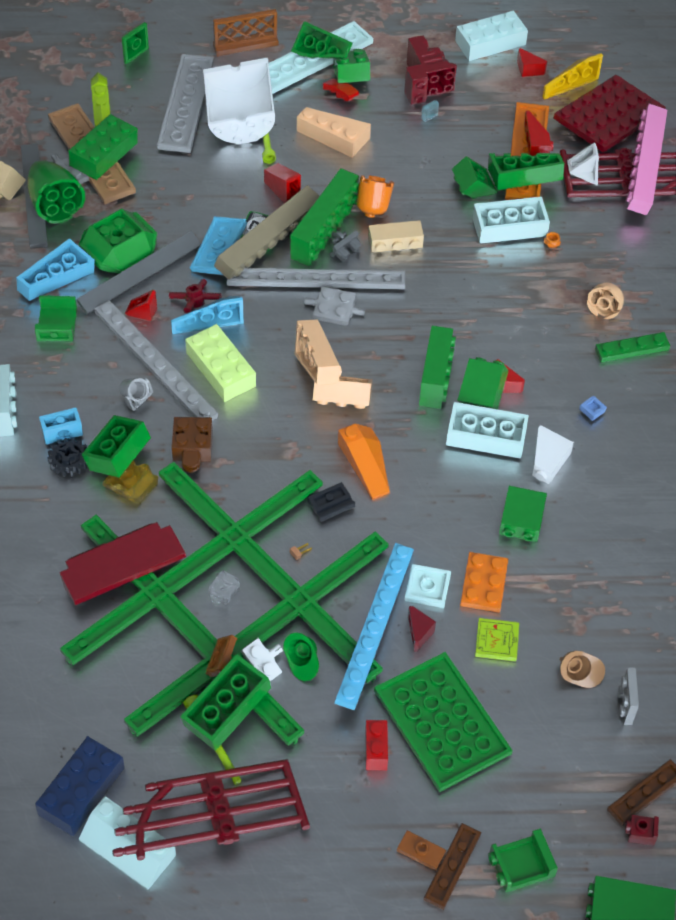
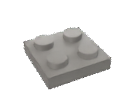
M627 668L625 676L621 678V686H618V698H622L619 714L620 717H623L624 725L633 724L639 708L636 668Z

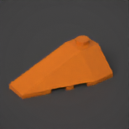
M355 423L338 430V445L371 499L374 500L389 494L390 490L381 444L372 428Z

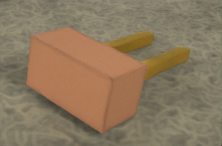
M306 543L298 548L295 546L290 548L289 552L295 560H298L303 553L311 550L312 547L300 552L299 549L308 545Z

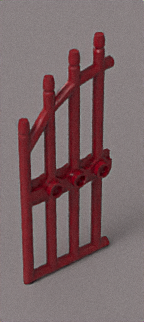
M620 148V150H615V153L598 154L599 160H617V165L598 166V172H619L620 177L598 178V185L621 184L622 190L573 191L572 185L594 184L581 178H571L567 160L576 154H567L565 149L560 150V156L565 163L563 175L568 198L624 197L628 195L630 191L628 186L632 179L630 174L634 167L632 162L636 155L632 153V149ZM661 152L660 159H676V152ZM659 164L658 171H676V164ZM676 176L657 177L656 183L669 184L662 189H655L654 196L676 195V189H673L676 187Z
M285 759L145 784L146 791L151 792L156 789L159 791L147 803L130 805L123 808L124 815L142 813L138 823L114 829L115 836L136 834L135 845L115 848L112 850L113 857L136 854L137 860L142 861L146 858L145 852L213 839H216L218 845H228L239 841L240 834L294 824H301L302 830H307L310 828V824L289 761ZM277 769H282L285 776L284 779L224 789L222 779ZM200 783L202 793L162 800L174 787ZM288 787L291 797L230 807L227 797ZM204 801L208 810L207 812L148 822L153 810ZM291 805L295 806L297 815L239 826L235 825L233 819L235 815ZM211 820L212 831L144 843V833L147 831Z

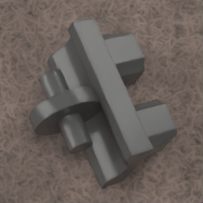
M335 231L333 233V240H331V243L334 245L333 251L329 255L332 258L337 256L341 261H344L350 255L346 249L347 247L353 252L358 251L362 246L357 239L359 233L354 231L347 236L346 232Z

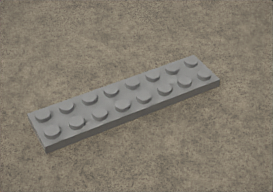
M182 54L158 139L157 149L191 153L205 99L203 69L213 68L214 57Z

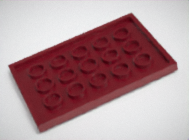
M614 75L554 113L553 119L588 143H595L597 149L604 153L638 130L642 120L640 119L643 109L646 110L648 104L664 109L666 107L622 79V77Z

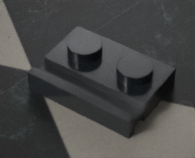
M342 482L308 497V503L321 522L355 507V501L352 500L351 495Z

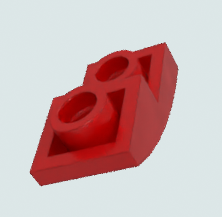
M332 78L323 83L324 90H330L332 93L336 92V98H342L344 101L353 100V97L359 95V91L348 83H338L337 79Z

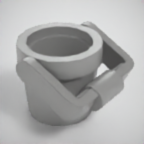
M147 378L125 379L119 387L127 407L133 411L153 394L152 386Z

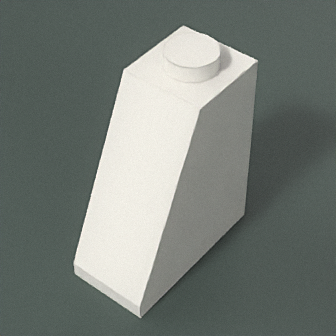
M540 425L536 438L532 476L536 477L539 481L550 484L570 456L574 442Z

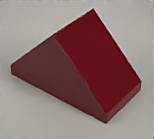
M409 606L408 622L413 651L418 652L435 632L436 621L414 606Z

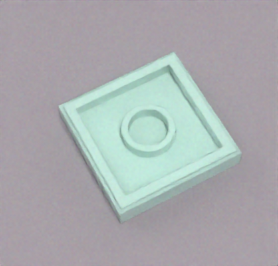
M412 564L405 601L444 608L451 571Z

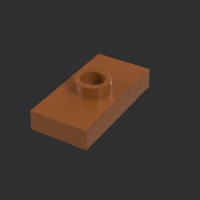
M229 635L218 638L206 670L208 676H217L230 662L237 640L235 636Z
M408 830L397 848V852L434 871H437L446 854L444 848Z

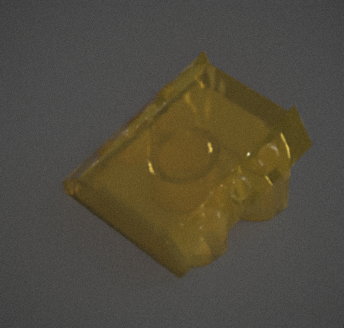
M133 460L120 478L109 475L103 482V486L136 504H141V501L152 488L158 485V476L152 473L149 465L141 464L138 466Z

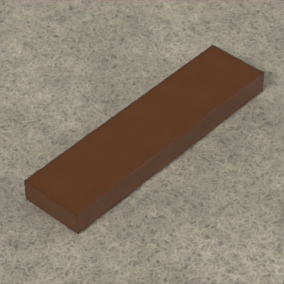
M671 759L608 806L607 811L623 826L626 820H630L631 815H637L676 784V764Z
M461 823L424 896V901L442 910L445 909L482 832Z

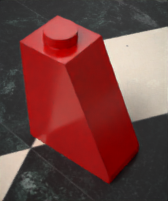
M279 163L264 169V182L283 203H286L301 191V175Z

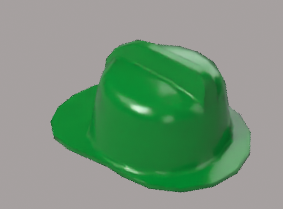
M296 632L288 635L284 640L283 649L293 675L302 681L312 680L319 670L316 643L313 639L302 633Z

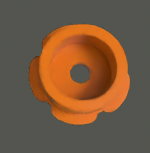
M549 232L546 238H544V243L550 248L558 247L561 244L559 234Z

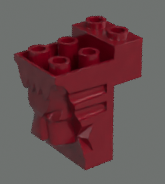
M424 35L408 38V67H406L404 92L410 104L426 102L427 96L454 91L457 65L445 59L444 52L439 47L429 48L428 41Z

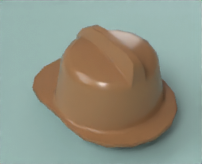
M571 651L559 659L561 661V675L568 682L581 687L592 688L600 684L604 679L605 666L600 659L582 651Z

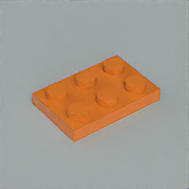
M469 552L460 606L500 613L509 558Z

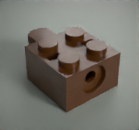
M174 417L172 457L173 461L182 462V468L186 472L193 473L198 471L200 462H211L212 417Z

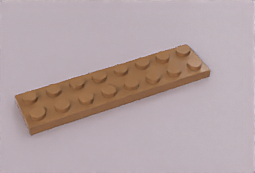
M78 103L48 114V119L69 150L95 128ZM118 161L99 179L95 180L89 177L90 183L104 204L136 193L134 185Z

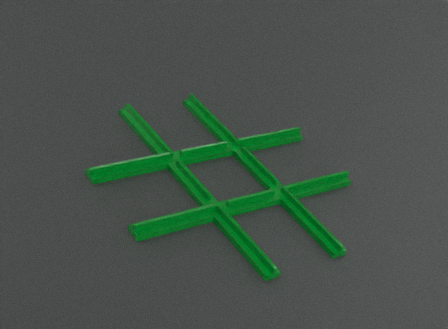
M172 462L159 471V476L218 536L159 578L151 572L131 581L140 590L138 593L60 648L61 653L66 657V661L69 664L75 665L156 607L204 658L201 662L124 718V722L130 728V732L138 737L216 677L208 676L206 670L217 639L174 595L176 591L234 551L282 601L235 635L237 640L231 654V660L236 654L243 658L244 656L240 651L258 638L263 643L297 616H300L349 665L357 642L317 601L388 548L389 544L375 531L300 587L251 537L323 486L321 479L309 470L235 522L175 462ZM97 514L81 524V529L97 546L118 538ZM373 660L366 683L376 681V676L383 671V668L375 660ZM268 692L253 708L261 719L288 746L292 743L294 745L298 743V738L304 734V729Z

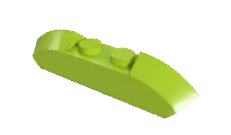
M99 72L91 78L95 127L111 114L107 77Z

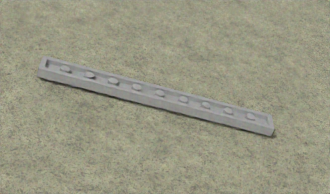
M244 268L238 277L234 276L230 280L227 279V286L405 289V271Z
M110 300L94 308L95 314L193 417H212V421L218 418V413Z

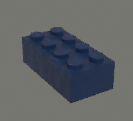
M87 736L35 803L38 815L74 837L124 770L123 757Z

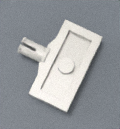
M258 638L240 651L247 662L266 675L270 681L282 673L274 659L276 655L283 651L282 648L278 649L281 647L279 644L268 650Z

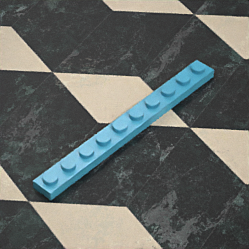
M397 543L394 545L335 700L337 705L355 710L412 558L413 548Z

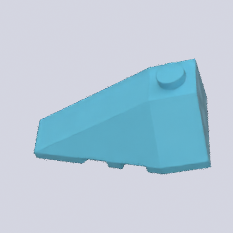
M241 296L221 298L171 320L172 335L205 330L216 324L219 327L243 324V298Z

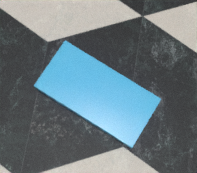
M214 216L190 266L191 272L223 275L214 267L215 262L221 253L241 238L247 225L246 219Z

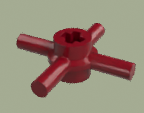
M201 279L198 284L188 286L186 292H169V299H185L187 304L183 311L184 313H189L192 308L203 306L205 300L221 299L222 294L206 293L203 289L207 281Z

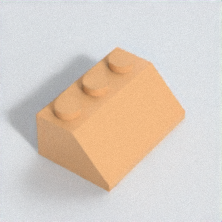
M339 376L338 383L317 385L314 382L313 400H316L317 404L327 405L328 402H334L336 406L346 407L347 404H353L355 408L364 409L365 406L370 404L373 379Z

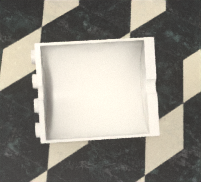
M268 57L240 62L238 67H232L230 64L203 69L208 125L215 136L226 142L241 144L258 141L271 130L275 122V111Z

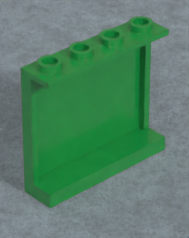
M595 876L593 883H589L587 896L591 897V904H587L585 918H589V920L675 919V889L602 876Z

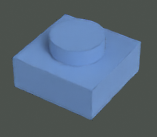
M592 396L580 405L579 410L593 421L606 412L607 407L595 396Z

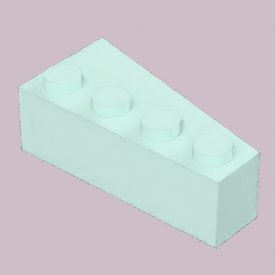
M10 364L0 365V436L14 435V427H17L16 416H13V412H17L16 401H13V397H16L15 386H12V383H15V372H11Z

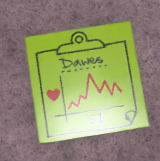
M479 618L475 657L516 662L519 623Z

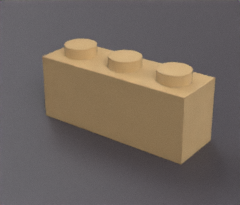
M420 220L369 225L368 228L371 253L423 248L424 234Z

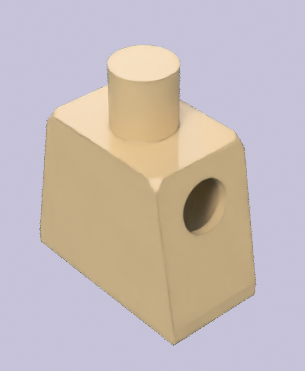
M0 161V199L3 197L9 201L26 179L14 168Z

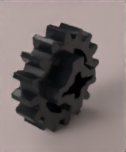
M64 438V442L57 441V446L51 445L52 450L48 451L49 457L47 458L51 470L55 469L56 474L62 472L65 477L67 473H70L72 477L74 475L73 472L80 474L81 468L86 470V462L81 454L86 450L87 445H82L81 440L75 442V438H72L71 441Z

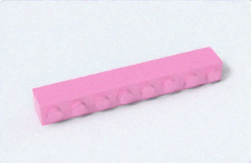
M648 104L646 110L643 109L640 115L642 120L638 127L640 131L636 139L638 144L634 150L636 155L632 162L634 167L630 174L632 179L628 186L630 191L626 198L628 202L627 209L644 215L648 214L653 205L667 117V109Z

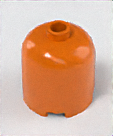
M361 175L356 204L365 213V216L375 218V215H382L387 211L394 182L390 181V183H387L385 178L371 175L367 179L364 175Z

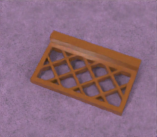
M276 9L213 20V48L217 57L279 46ZM273 15L268 22L264 20L267 16ZM251 19H257L253 25L249 23ZM235 22H242L238 27L233 25ZM261 22L265 25L261 29L257 28ZM225 24L226 26L220 30L217 25ZM245 25L250 27L246 32L241 30ZM269 27L273 29V31L265 32ZM229 28H232L234 31L230 35L225 33ZM253 30L257 31L256 34L249 35ZM237 33L242 34V36L234 37ZM222 35L226 37V39L218 40Z

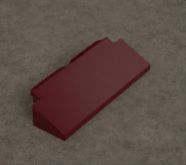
M158 522L69 558L65 561L67 569L59 573L65 590L74 604L78 605L186 557V553L172 527L169 525L161 529Z

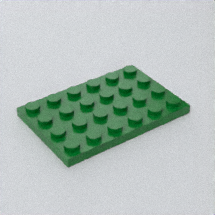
M446 652L374 687L375 694L439 793L510 756L513 752Z

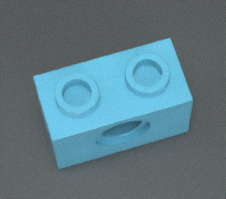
M77 408L39 417L46 445L56 443L58 440L63 441L64 438L71 439L83 436Z

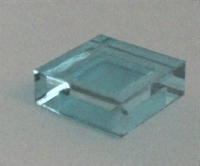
M436 100L422 107V120L424 122L438 116L439 103Z

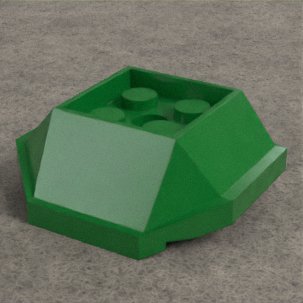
M121 208L84 230L79 247L94 259V264L100 270L119 274L155 252L157 232L137 212H129Z

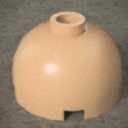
M600 283L588 294L587 305L589 310L595 316H598V314L605 316L604 319H611L617 316L624 304V296L621 289L613 283Z

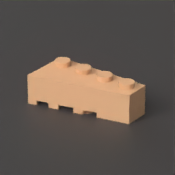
M308 107L297 116V132L351 158L370 139V123Z
M318 319L297 321L295 356L317 385L338 383L339 376L342 373L341 366Z

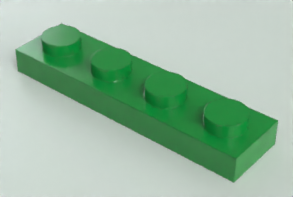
M665 332L596 344L595 350L600 362H607L667 351L671 345Z

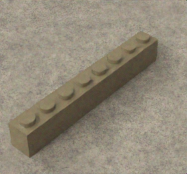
M308 185L221 253L214 267L229 280L234 276L238 277L245 267L249 268L255 262L257 257L260 259L267 249L274 248L278 240H284L289 231L293 232L319 198V195Z

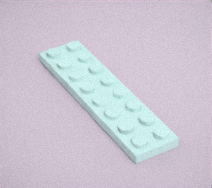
M355 21L331 32L352 42L350 51L363 49L373 44V37ZM290 52L270 62L269 71L272 94L333 64V58L303 57Z

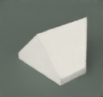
M595 143L567 160L569 173L598 186L599 156Z

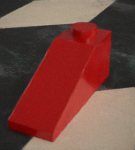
M526 110L524 126L529 155L536 156L537 153H550V151H553L554 146L553 141H550V134L529 110Z

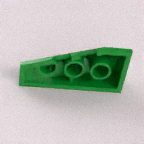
M304 21L291 51L303 57L347 58L353 43Z

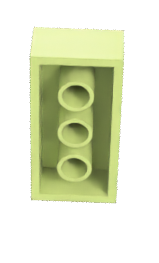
M217 324L185 339L187 355L224 402L256 387V372Z

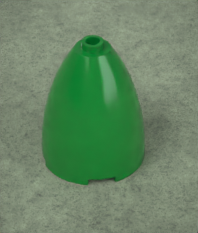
M39 160L31 165L27 179L28 192L37 214L52 224L63 223L72 219V215L79 208H82L85 203V191L82 185L68 170L54 162Z

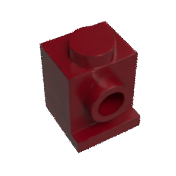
M631 815L630 820H626L625 833L628 834V842L654 846L658 838L659 817L654 816V818Z

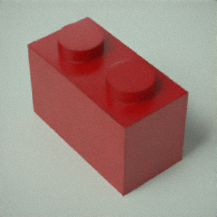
M366 720V770L387 771V720Z

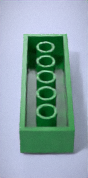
M340 168L291 234L290 259L308 267L313 261L317 260L321 249H325L329 238H333L335 230L341 227L344 218L349 216L352 207L357 205L359 175Z

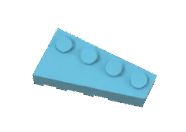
M68 239L16 277L17 291L29 301L94 273V259L71 239Z

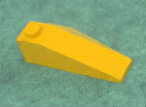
M602 53L575 61L544 86L542 98L545 100L598 80L603 58Z

